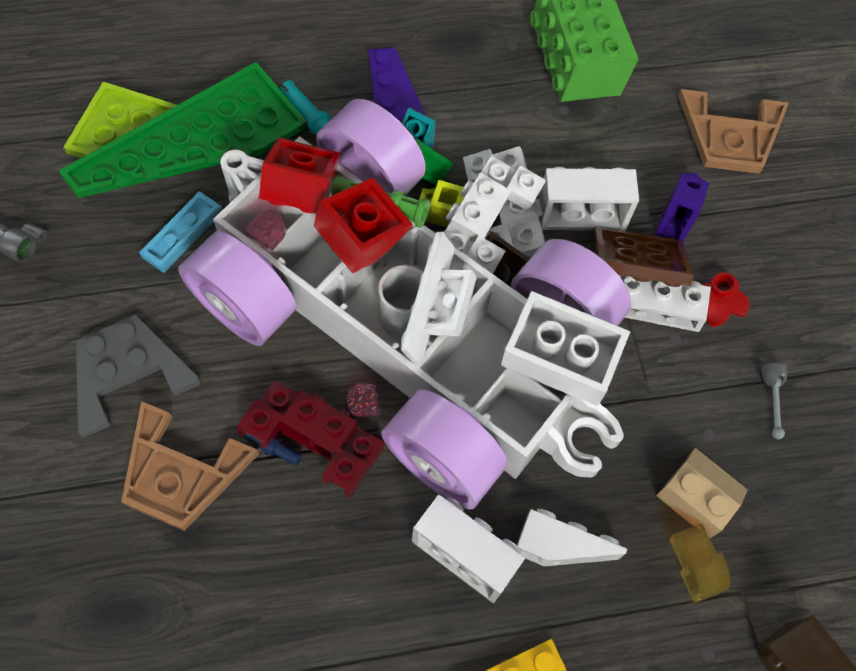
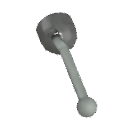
M770 363L761 366L762 378L767 386L772 387L775 428H773L771 433L775 439H782L785 431L781 428L779 387L787 381L788 367L782 363Z

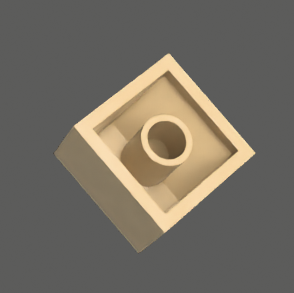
M694 448L656 496L710 539L721 532L740 508L748 489L698 449Z

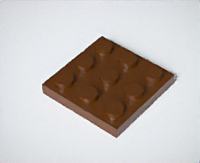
M595 226L593 235L595 254L603 259L618 275L631 276L633 279L641 282H648L650 280L661 281L671 287L691 286L694 274L682 240Z

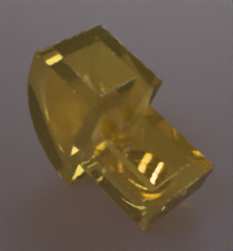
M702 523L669 537L683 567L680 574L694 604L729 589L730 575L725 558L722 553H716Z

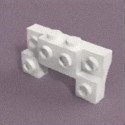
M520 146L496 154H492L491 149L463 157L467 178L475 182L490 156L497 158L515 170L520 165L527 169ZM539 198L535 199L527 211L507 199L499 212L502 225L490 228L485 239L492 231L527 257H532L545 242L539 219L540 216L544 215L541 201Z
M490 156L475 182L468 180L460 196L464 197L461 205L454 203L446 219L451 222L444 234L455 248L493 274L505 250L486 240L487 232L507 199L528 211L546 180L521 165L515 170L497 158Z

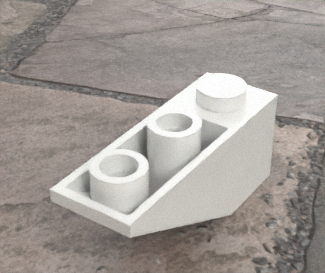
M537 509V511L530 510L516 543L521 549L520 555L542 566L618 560L627 552L626 548L619 546L618 540L607 535H600V537L587 532L588 529L585 526L575 522H568L566 524L558 521L553 513L543 509Z

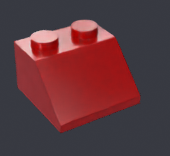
M278 138L262 164L258 199L266 200L276 206L287 205L299 208L301 211L309 214L317 213L320 201L330 197L331 187L340 159V152Z
M372 177L320 201L313 226L353 274L378 261L412 228L413 224Z

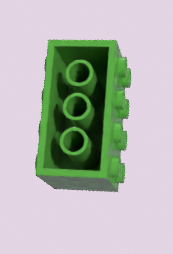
M536 0L534 11H531L530 23L535 28L538 46L542 48L544 53L545 66L551 73L552 86L554 91H557L560 102L620 96L639 58L616 1Z

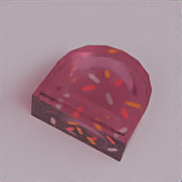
M270 211L260 213L245 228L247 235L271 251L279 245L286 235L284 219L278 213Z
M377 383L358 384L348 391L346 403L348 410L357 417L379 416Z

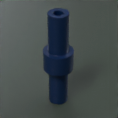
M246 434L244 436L249 440L255 442L256 444L260 445V440L254 438L253 436L249 434ZM277 436L274 437L267 449L261 447V450L271 456L276 454L295 466L299 464L303 456L301 453L283 444V440Z

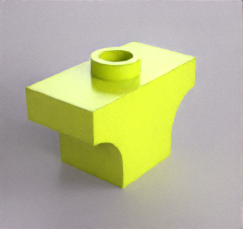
M438 180L436 188H423L419 200L428 199L430 201L426 222L448 227L451 221L447 220L446 217L454 203L461 205L464 197L460 196L464 187Z

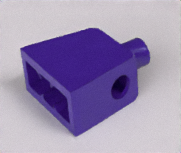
M681 173L667 202L655 234L661 237L679 239L684 242L702 209L709 183L702 180L701 176L697 173ZM678 208L685 211L683 218L675 217Z

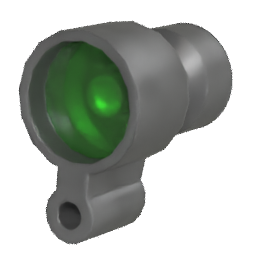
M0 223V251L3 255L20 263L28 261L33 256L37 243L45 240L47 237L46 230L31 223L25 224L21 229H8L7 226Z

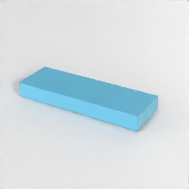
M199 191L139 252L141 257L165 273L214 221L213 219L222 211V206Z

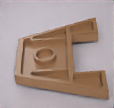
M681 89L678 98L703 166L760 174L789 102L761 100L758 106L759 121L707 115L708 93Z
M141 401L121 502L125 506L185 531L260 454L259 450L229 438L215 466L212 467L160 445L159 442L173 417L169 412Z

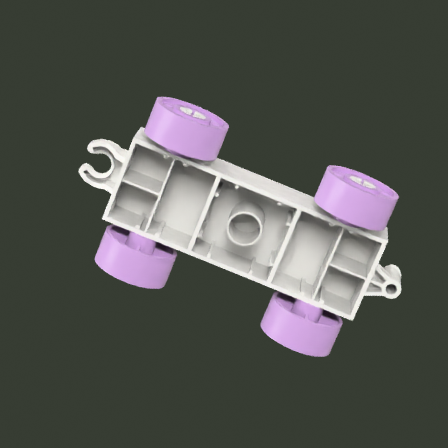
M364 99L350 101L316 135L317 147L340 152L335 178L336 176H341L361 183L373 177L384 191L393 193L399 190L404 192L405 196L425 174V160L413 136L397 118L371 101ZM301 137L295 140V142L311 145ZM230 150L221 157L220 163L229 191L230 204L213 219L217 231L178 267V271L193 295L223 325L245 341L256 346H262L295 310L410 398L382 430L383 440L396 458L419 480L445 499L447 497L455 499L463 508L474 509L503 471H506L516 479L539 449L552 455L554 461L559 466L575 476L591 478L599 472L602 467L601 460L597 456L579 452L572 443V433L577 428L590 427L599 434L606 447L616 448L624 437L618 420L600 403L598 406H595L503 367L501 362L531 291L618 326L630 311L631 298L622 279L603 259L574 242L562 239L548 240L541 245L512 279L510 287L454 247L455 250L449 270H472L477 277L461 336L430 335L422 364H414L402 352L401 339L404 332H406L410 320L411 306L416 300L420 286V276L425 270L430 245L433 244L436 233L424 225L421 228L415 227L414 223L411 222L413 224L412 228L378 261L352 274L313 226L317 213L309 214L301 211L299 208L287 205L276 206L266 200L258 199L264 160L249 157L240 150Z

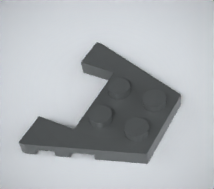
M136 315L76 341L78 432L83 438L111 426L100 400V397L161 369L174 396L201 385L197 375Z

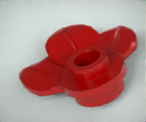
M719 273L709 283L701 284L711 287L706 323L709 326L717 327L724 324L731 314L740 317L747 315L750 305L749 299L739 290V282L732 274ZM726 287L729 290H720L719 288Z

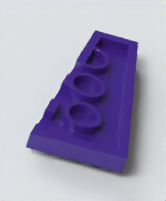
M396 48L368 49L374 103L387 110L401 123H403L408 108H412L425 115Z

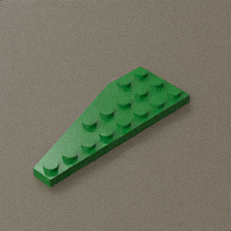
M255 62L60 169L59 174L75 196L82 198L220 165L221 157L230 150H240L249 157L261 155L272 149L278 138L288 139L305 129L307 121L259 64Z

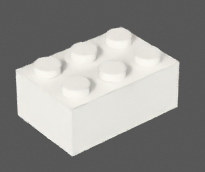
M592 167L583 169L546 168L544 176L546 181L539 194L544 215L540 216L539 219L542 230H595V226L625 231L639 202L636 169H595Z
M531 291L507 344L501 366L598 406L608 390L630 331Z
M438 495L414 526L412 542L494 603L525 560L520 555L521 549L512 541L506 538L501 541L491 533L492 528L482 519L476 517L473 520L463 513V506L451 497L444 499Z

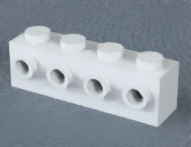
M619 275L631 298V308L625 318L699 332L706 322L711 287L703 286L695 281H692L691 286L671 287L661 281L650 280L648 282H641L633 279L631 276Z

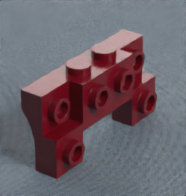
M277 381L273 382L260 401L255 400L237 425L240 435L245 436L249 434L260 440V446L267 449L281 429L283 435L329 460L330 463L322 474V482L327 485L329 482H332L343 488L345 496L349 498L352 497L367 472L376 463L385 445L384 441L357 427V421L346 410H336L327 405V402L317 394L312 393L309 395L302 390L298 394Z

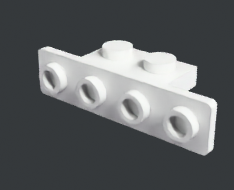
M436 232L433 244L429 247L428 260L425 270L420 276V286L416 300L411 306L410 320L406 332H404L401 339L402 352L414 364H422L430 335L461 336L477 278L472 270H449L455 249L444 232Z

